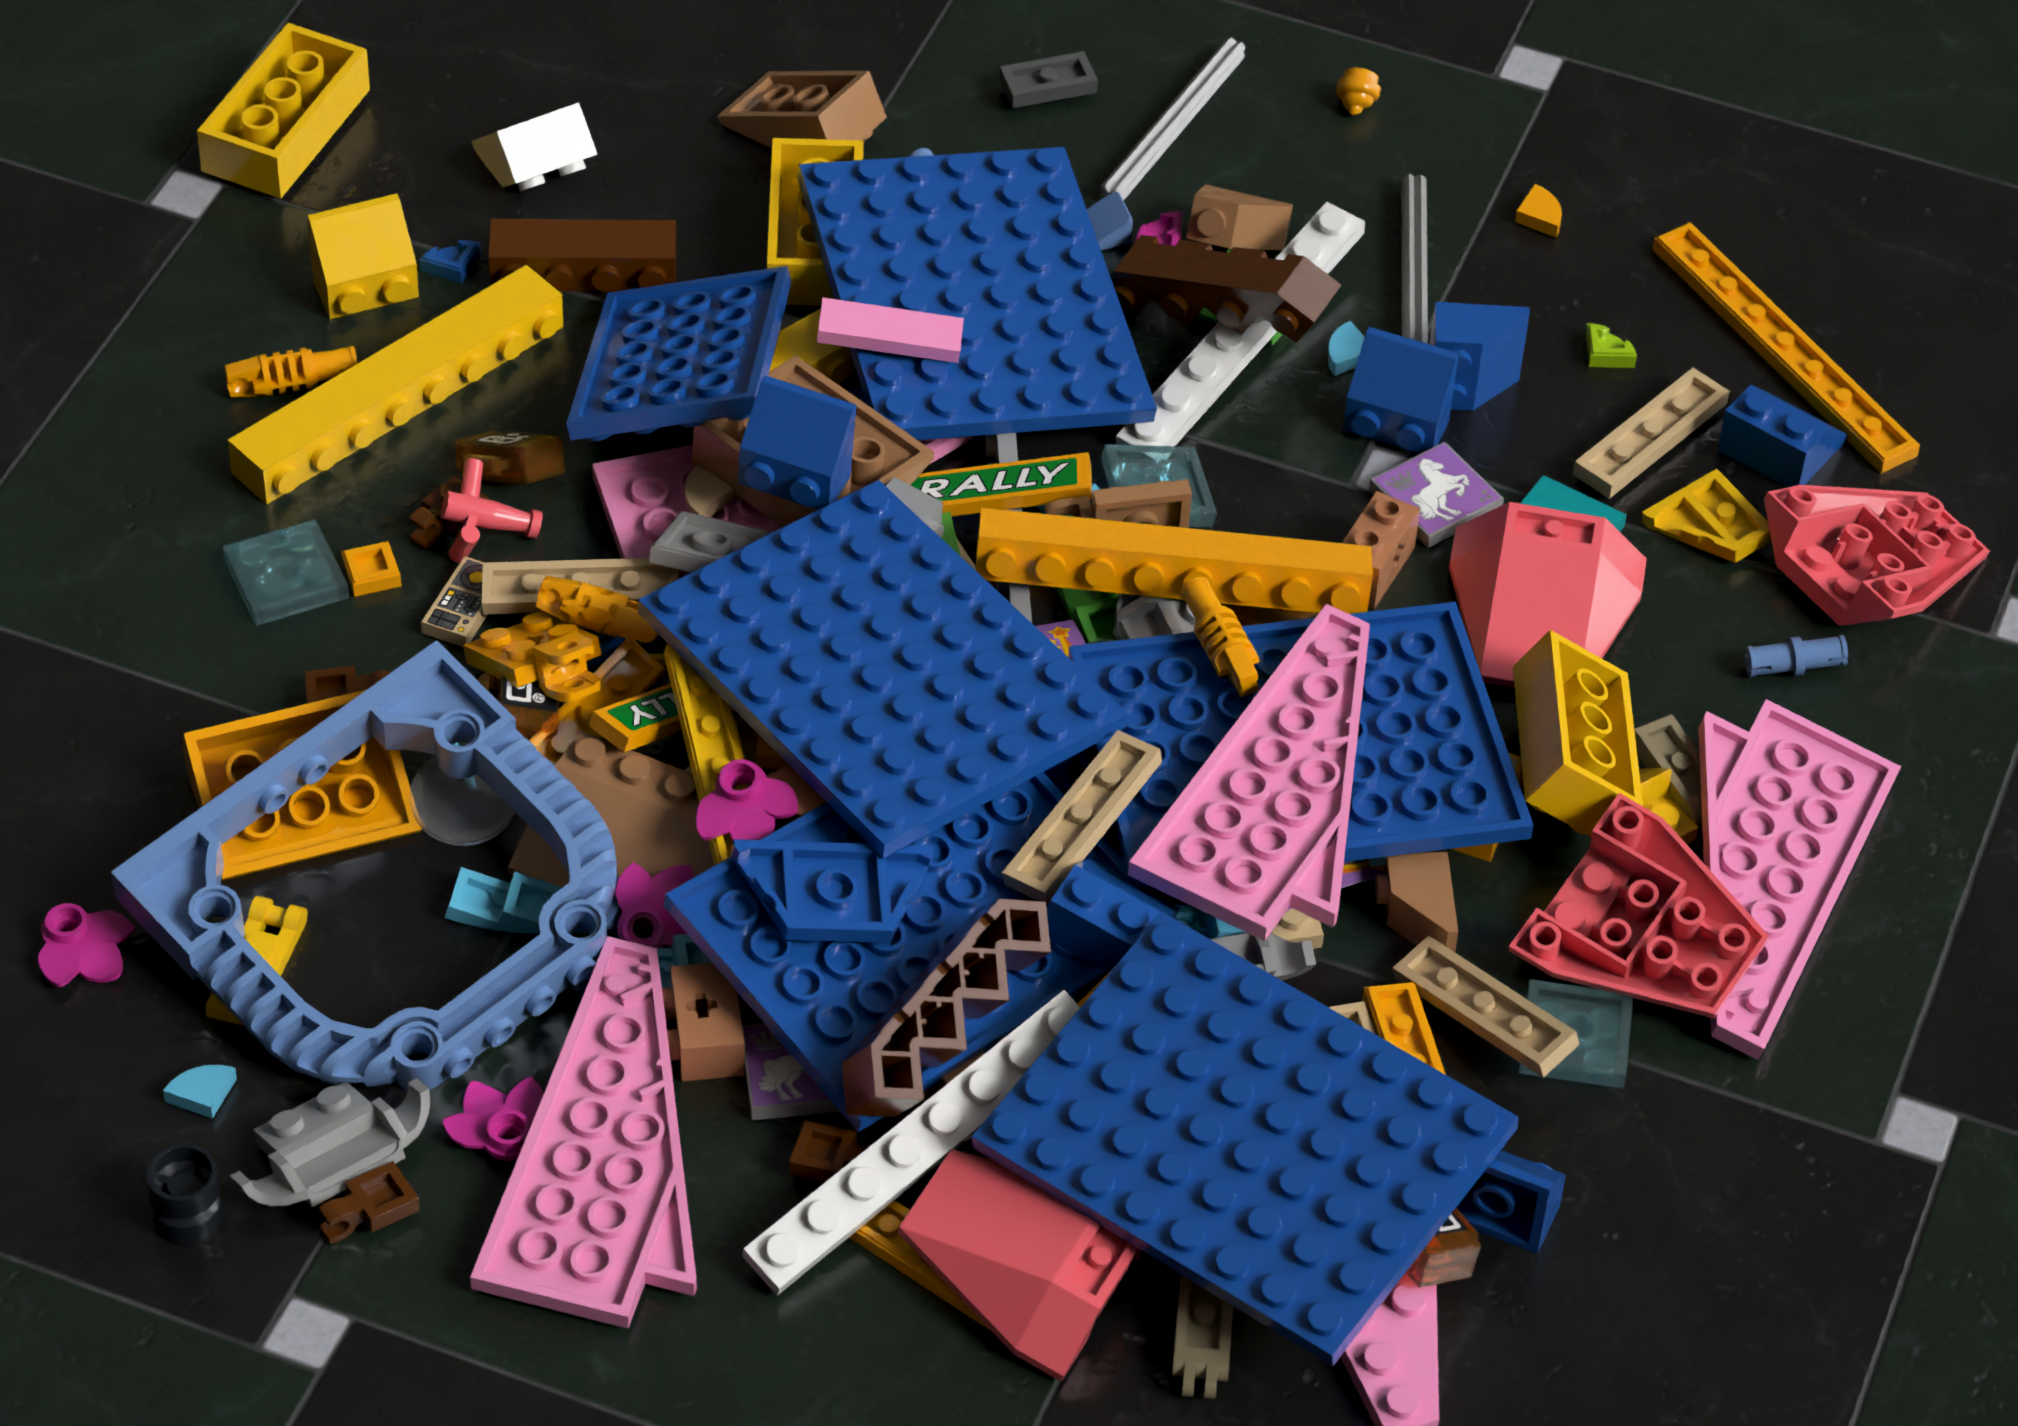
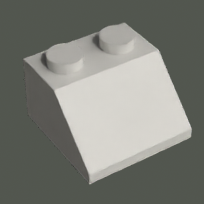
M579 103L471 141L474 150L502 188L517 183L520 191L545 183L543 174L558 169L560 177L582 170L586 168L583 159L597 155Z

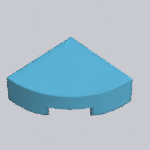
M1351 321L1337 328L1329 341L1328 366L1334 376L1356 368L1365 337Z
M205 1065L187 1070L175 1077L163 1090L164 1101L213 1119L237 1080L236 1068L225 1065Z

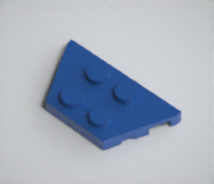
M734 839L731 850V858L785 940L890 943L931 864L934 854V846L907 845L893 854L882 858L869 844L741 839Z

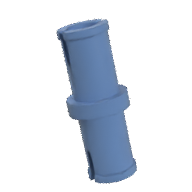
M1844 635L1803 641L1799 636L1788 637L1787 643L1745 647V666L1750 678L1757 675L1790 671L1793 676L1804 675L1806 669L1839 665L1847 666L1848 648Z

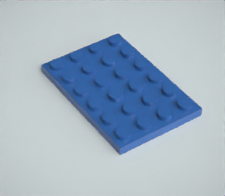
M788 266L607 293L566 423L571 441L585 438L589 441H601L613 434L634 432L635 434H648L660 427L680 425L690 428L699 426L708 420L727 418L732 421H738L750 417L761 381L765 375H769L791 286Z

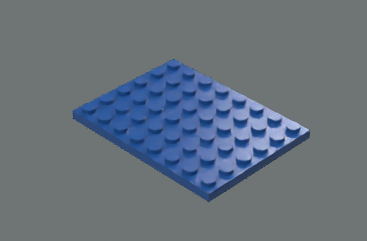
M1065 147L799 164L798 182L834 299L964 318L958 363L849 347L866 405L917 440L1154 422L1157 407Z
M880 480L638 599V614L882 858L893 854L1113 735L1117 730L1120 731L1126 728L1128 713Z
M1456 602L1350 614L1370 623L1344 862L1531 839L1534 825ZM1315 618L1242 626L1260 661L1254 664L1258 674V691L1243 697L1239 696L1227 675L1218 676L1195 632L1069 646L1068 658L1128 713L1126 728L1120 731L1153 745L1161 751L1162 763L1114 821L1127 874L1131 858ZM1113 735L1092 745L1095 757ZM1128 875L1132 884L1139 887L1149 886Z
M1042 772L909 844L934 846V854L931 864L890 943L785 940L731 857L666 893L663 906L854 1129L860 1132L883 1117L846 1115L842 1062L970 917L998 899L1037 901L1005 886L1002 872L1063 798L1064 794ZM827 802L761 839L868 844ZM1102 837L1084 860L1090 858L1129 880L1124 860ZM1148 886L1142 887V888H1144V889L1150 891L1151 893H1153V892L1148 888ZM1050 941L1051 953L1022 971L1006 970L1009 991L1008 1002L980 1019L964 1018L966 1051L939 1067H921L923 1092L940 1083L942 1077L981 1052L986 1053L1063 990L1075 1000L1091 990L1108 973Z
M1161 911L971 1137L973 1148L1079 1213L1091 1218L1105 1229L1333 1367L1518 1129V1116Z

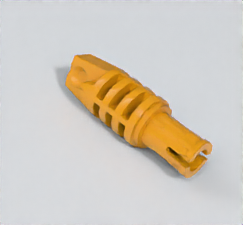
M354 345L312 353L311 349L304 347L299 348V352L293 353V350H286V354L282 355L279 352H273L270 357H266V354H261L225 365V378L231 398L273 396V390L277 389L279 394H286V388L292 387L293 392L300 391L299 386L304 385L306 390L313 389L314 386H317V382L332 379L358 363Z
M1196 577L1189 580L1181 588V597L1187 603L1195 618V635L1219 677L1227 675L1240 697L1257 692L1258 674L1254 664L1260 662L1259 656L1234 611L1221 605L1211 587L1209 579L1206 577Z

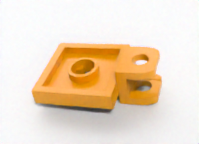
M547 612L529 614L522 619V623L509 628L487 630L480 635V639L463 645L467 664L502 681L503 676H505L510 684L517 688L539 680L540 688L544 694L560 702H572L601 690L599 677L588 671L586 662L602 655L599 637L578 628L574 624H569Z

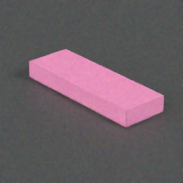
M822 297L817 343L958 363L964 318Z

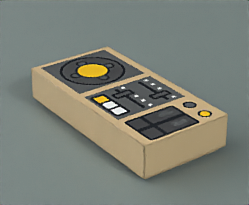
M464 556L421 621L422 634L461 647L471 642L488 614H483L481 604L484 562Z

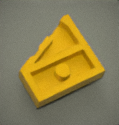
M1718 469L1711 471L1642 511V524L1646 528L1734 563L1772 542L1768 521Z

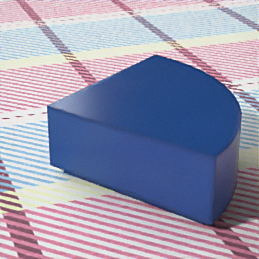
M460 240L457 241V246L446 247L438 251L437 247H434L419 259L420 271L462 284L481 256V243Z

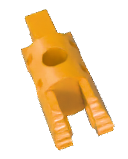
M545 576L542 581L535 607L569 624H574L613 638L620 636L633 641L639 640L640 643L645 642L646 644L647 642L652 643L658 636V633L638 614V602L630 600L628 595L583 581Z

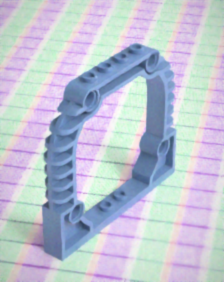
M436 640L111 871L115 897L193 980L199 977L206 987L218 997L273 1057L289 1066L291 1070L299 1074L319 1078L321 1082L336 1085L364 1082L365 1086L372 1087L397 1081L407 1091L408 1082L417 1078L430 1091L449 1077L457 1078L464 1074L478 1055L490 1046L498 1047L505 1043L519 1024L531 1015L539 1016L552 1006L556 996L572 984L574 986L581 985L591 977L607 938L606 917L615 892L617 859L610 831L594 805L575 788V785L569 779L565 778L555 768V765L550 760L545 758L516 729V718ZM374 737L386 750H411L436 755L438 767L441 772L449 777L464 779L474 775L479 776L552 848L567 872L568 884L554 893L543 905L538 919L539 935L441 1009L436 1011L424 1007L407 1008L389 1016L375 1028H363L333 1021L310 1006L245 940L240 899L235 891L221 885L224 869L221 845L264 814H271L279 810L287 802L289 796L306 784L311 785L321 780L331 766ZM456 742H466V743H469V744L464 745V746H455V745H452V744H454V743H456ZM214 917L226 918L220 923L207 922ZM582 931L591 934L585 938L571 936L576 932ZM416 1053H423L429 1056L421 1061L408 1059L409 1056Z

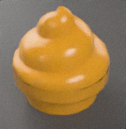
M1348 68L1344 70L1343 77L1337 80L1336 94L1342 101L1344 108L1352 116L1358 115L1363 109L1371 107L1373 102L1379 98L1381 91L1378 85L1379 78L1370 70Z

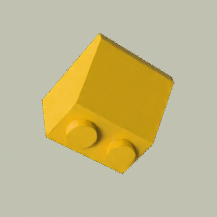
M397 193L307 215L313 283L330 319L419 297L417 263Z

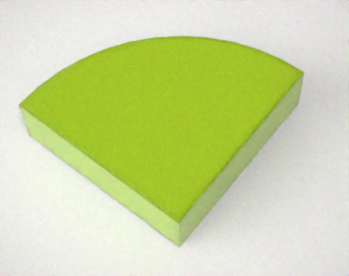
M1587 323L1585 340L1589 367L1635 368L1637 355L1633 345L1628 340L1624 342L1617 336L1609 333L1610 328L1606 326Z

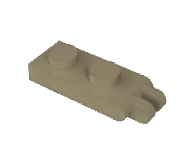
M1673 714L1634 729L1637 755L1646 768H1670L1672 770L1667 795L1703 833L1699 751Z
M1180 1274L1172 1377H1183L1182 1396L1193 1397L1195 1379H1205L1204 1398L1215 1399L1217 1381L1228 1382L1233 1306Z

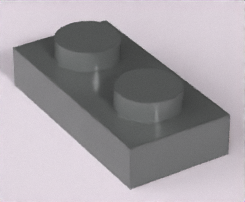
M1084 51L1000 66L999 80L1012 109L1097 93L1098 79Z

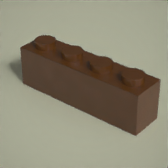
M491 219L489 243L490 286L525 265L530 267L558 291L617 292L676 283V220Z

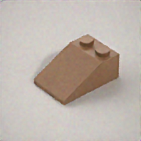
M768 71L717 116L721 125L771 149L772 138L865 141L872 136L873 130L887 118L869 71Z

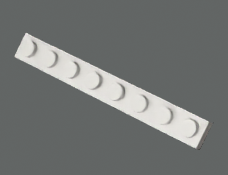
M1326 202L1275 259L1284 260L1288 254L1305 256L1329 274L1362 237L1365 230V221ZM1260 315L1257 316L1242 335L1219 321L1152 395L1157 407L1154 422L1126 424L1116 435V448L1155 469L1277 331Z
M1063 990L743 1248V1258L774 1293L779 1295L940 1164L951 1149L957 1150L972 1138L971 1136L1080 1009V1006Z

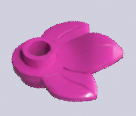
M745 759L733 760L727 763L716 779V790L704 797L699 803L696 815L699 836L702 840L706 841L730 833L733 841L734 839L761 840L775 832V818H787L798 813L797 797L794 790L785 781L766 778L764 771L753 762ZM740 784L750 785V787L744 790H734Z
M635 862L631 863L621 874L616 885L615 896L623 912L617 925L619 939L661 948L663 945H672L673 935L687 934L666 910L663 903L666 893L694 878L692 867L689 865L669 867L651 878L648 872ZM640 919L649 920L654 927L652 935L646 939L638 938L633 932L634 924Z
M65 903L57 905L47 913L41 926L42 939L45 945L38 955L40 970L45 979L56 987L65 986L78 974L85 980L96 983L116 980L123 971L122 956L116 944L129 938L135 932V927L126 917L114 911L104 910L88 914L76 904Z
M532 1077L519 1082L510 1091L508 1096L490 1086L472 1080L469 1082L463 1100L464 1113L455 1114L443 1119L444 1129L451 1140L460 1146L485 1149L489 1155L498 1160L515 1161L519 1157L544 1093L540 1085Z

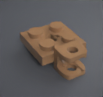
M1188 479L1093 490L1092 504H1090L1089 496L1065 498L1050 502L1045 506V514L1060 516L1069 514L1072 517L1131 523L1142 522V524L1189 528L1192 491Z

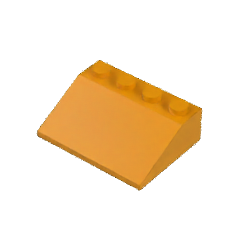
M366 690L183 733L181 748L198 809ZM374 737L370 738L331 766L321 780L311 785L306 784L289 796L287 802L279 810L271 814H264L221 845L224 861L221 880L421 832L420 821L400 750H386Z

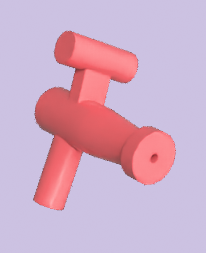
M474 458L464 461L461 493L447 491L441 508V519L463 523L462 530L449 550L450 559L456 563H460L464 556L468 557L479 540L480 532L475 526L492 530L525 532V537L536 539L542 524V511L531 509L527 513L493 500L480 498L483 462Z

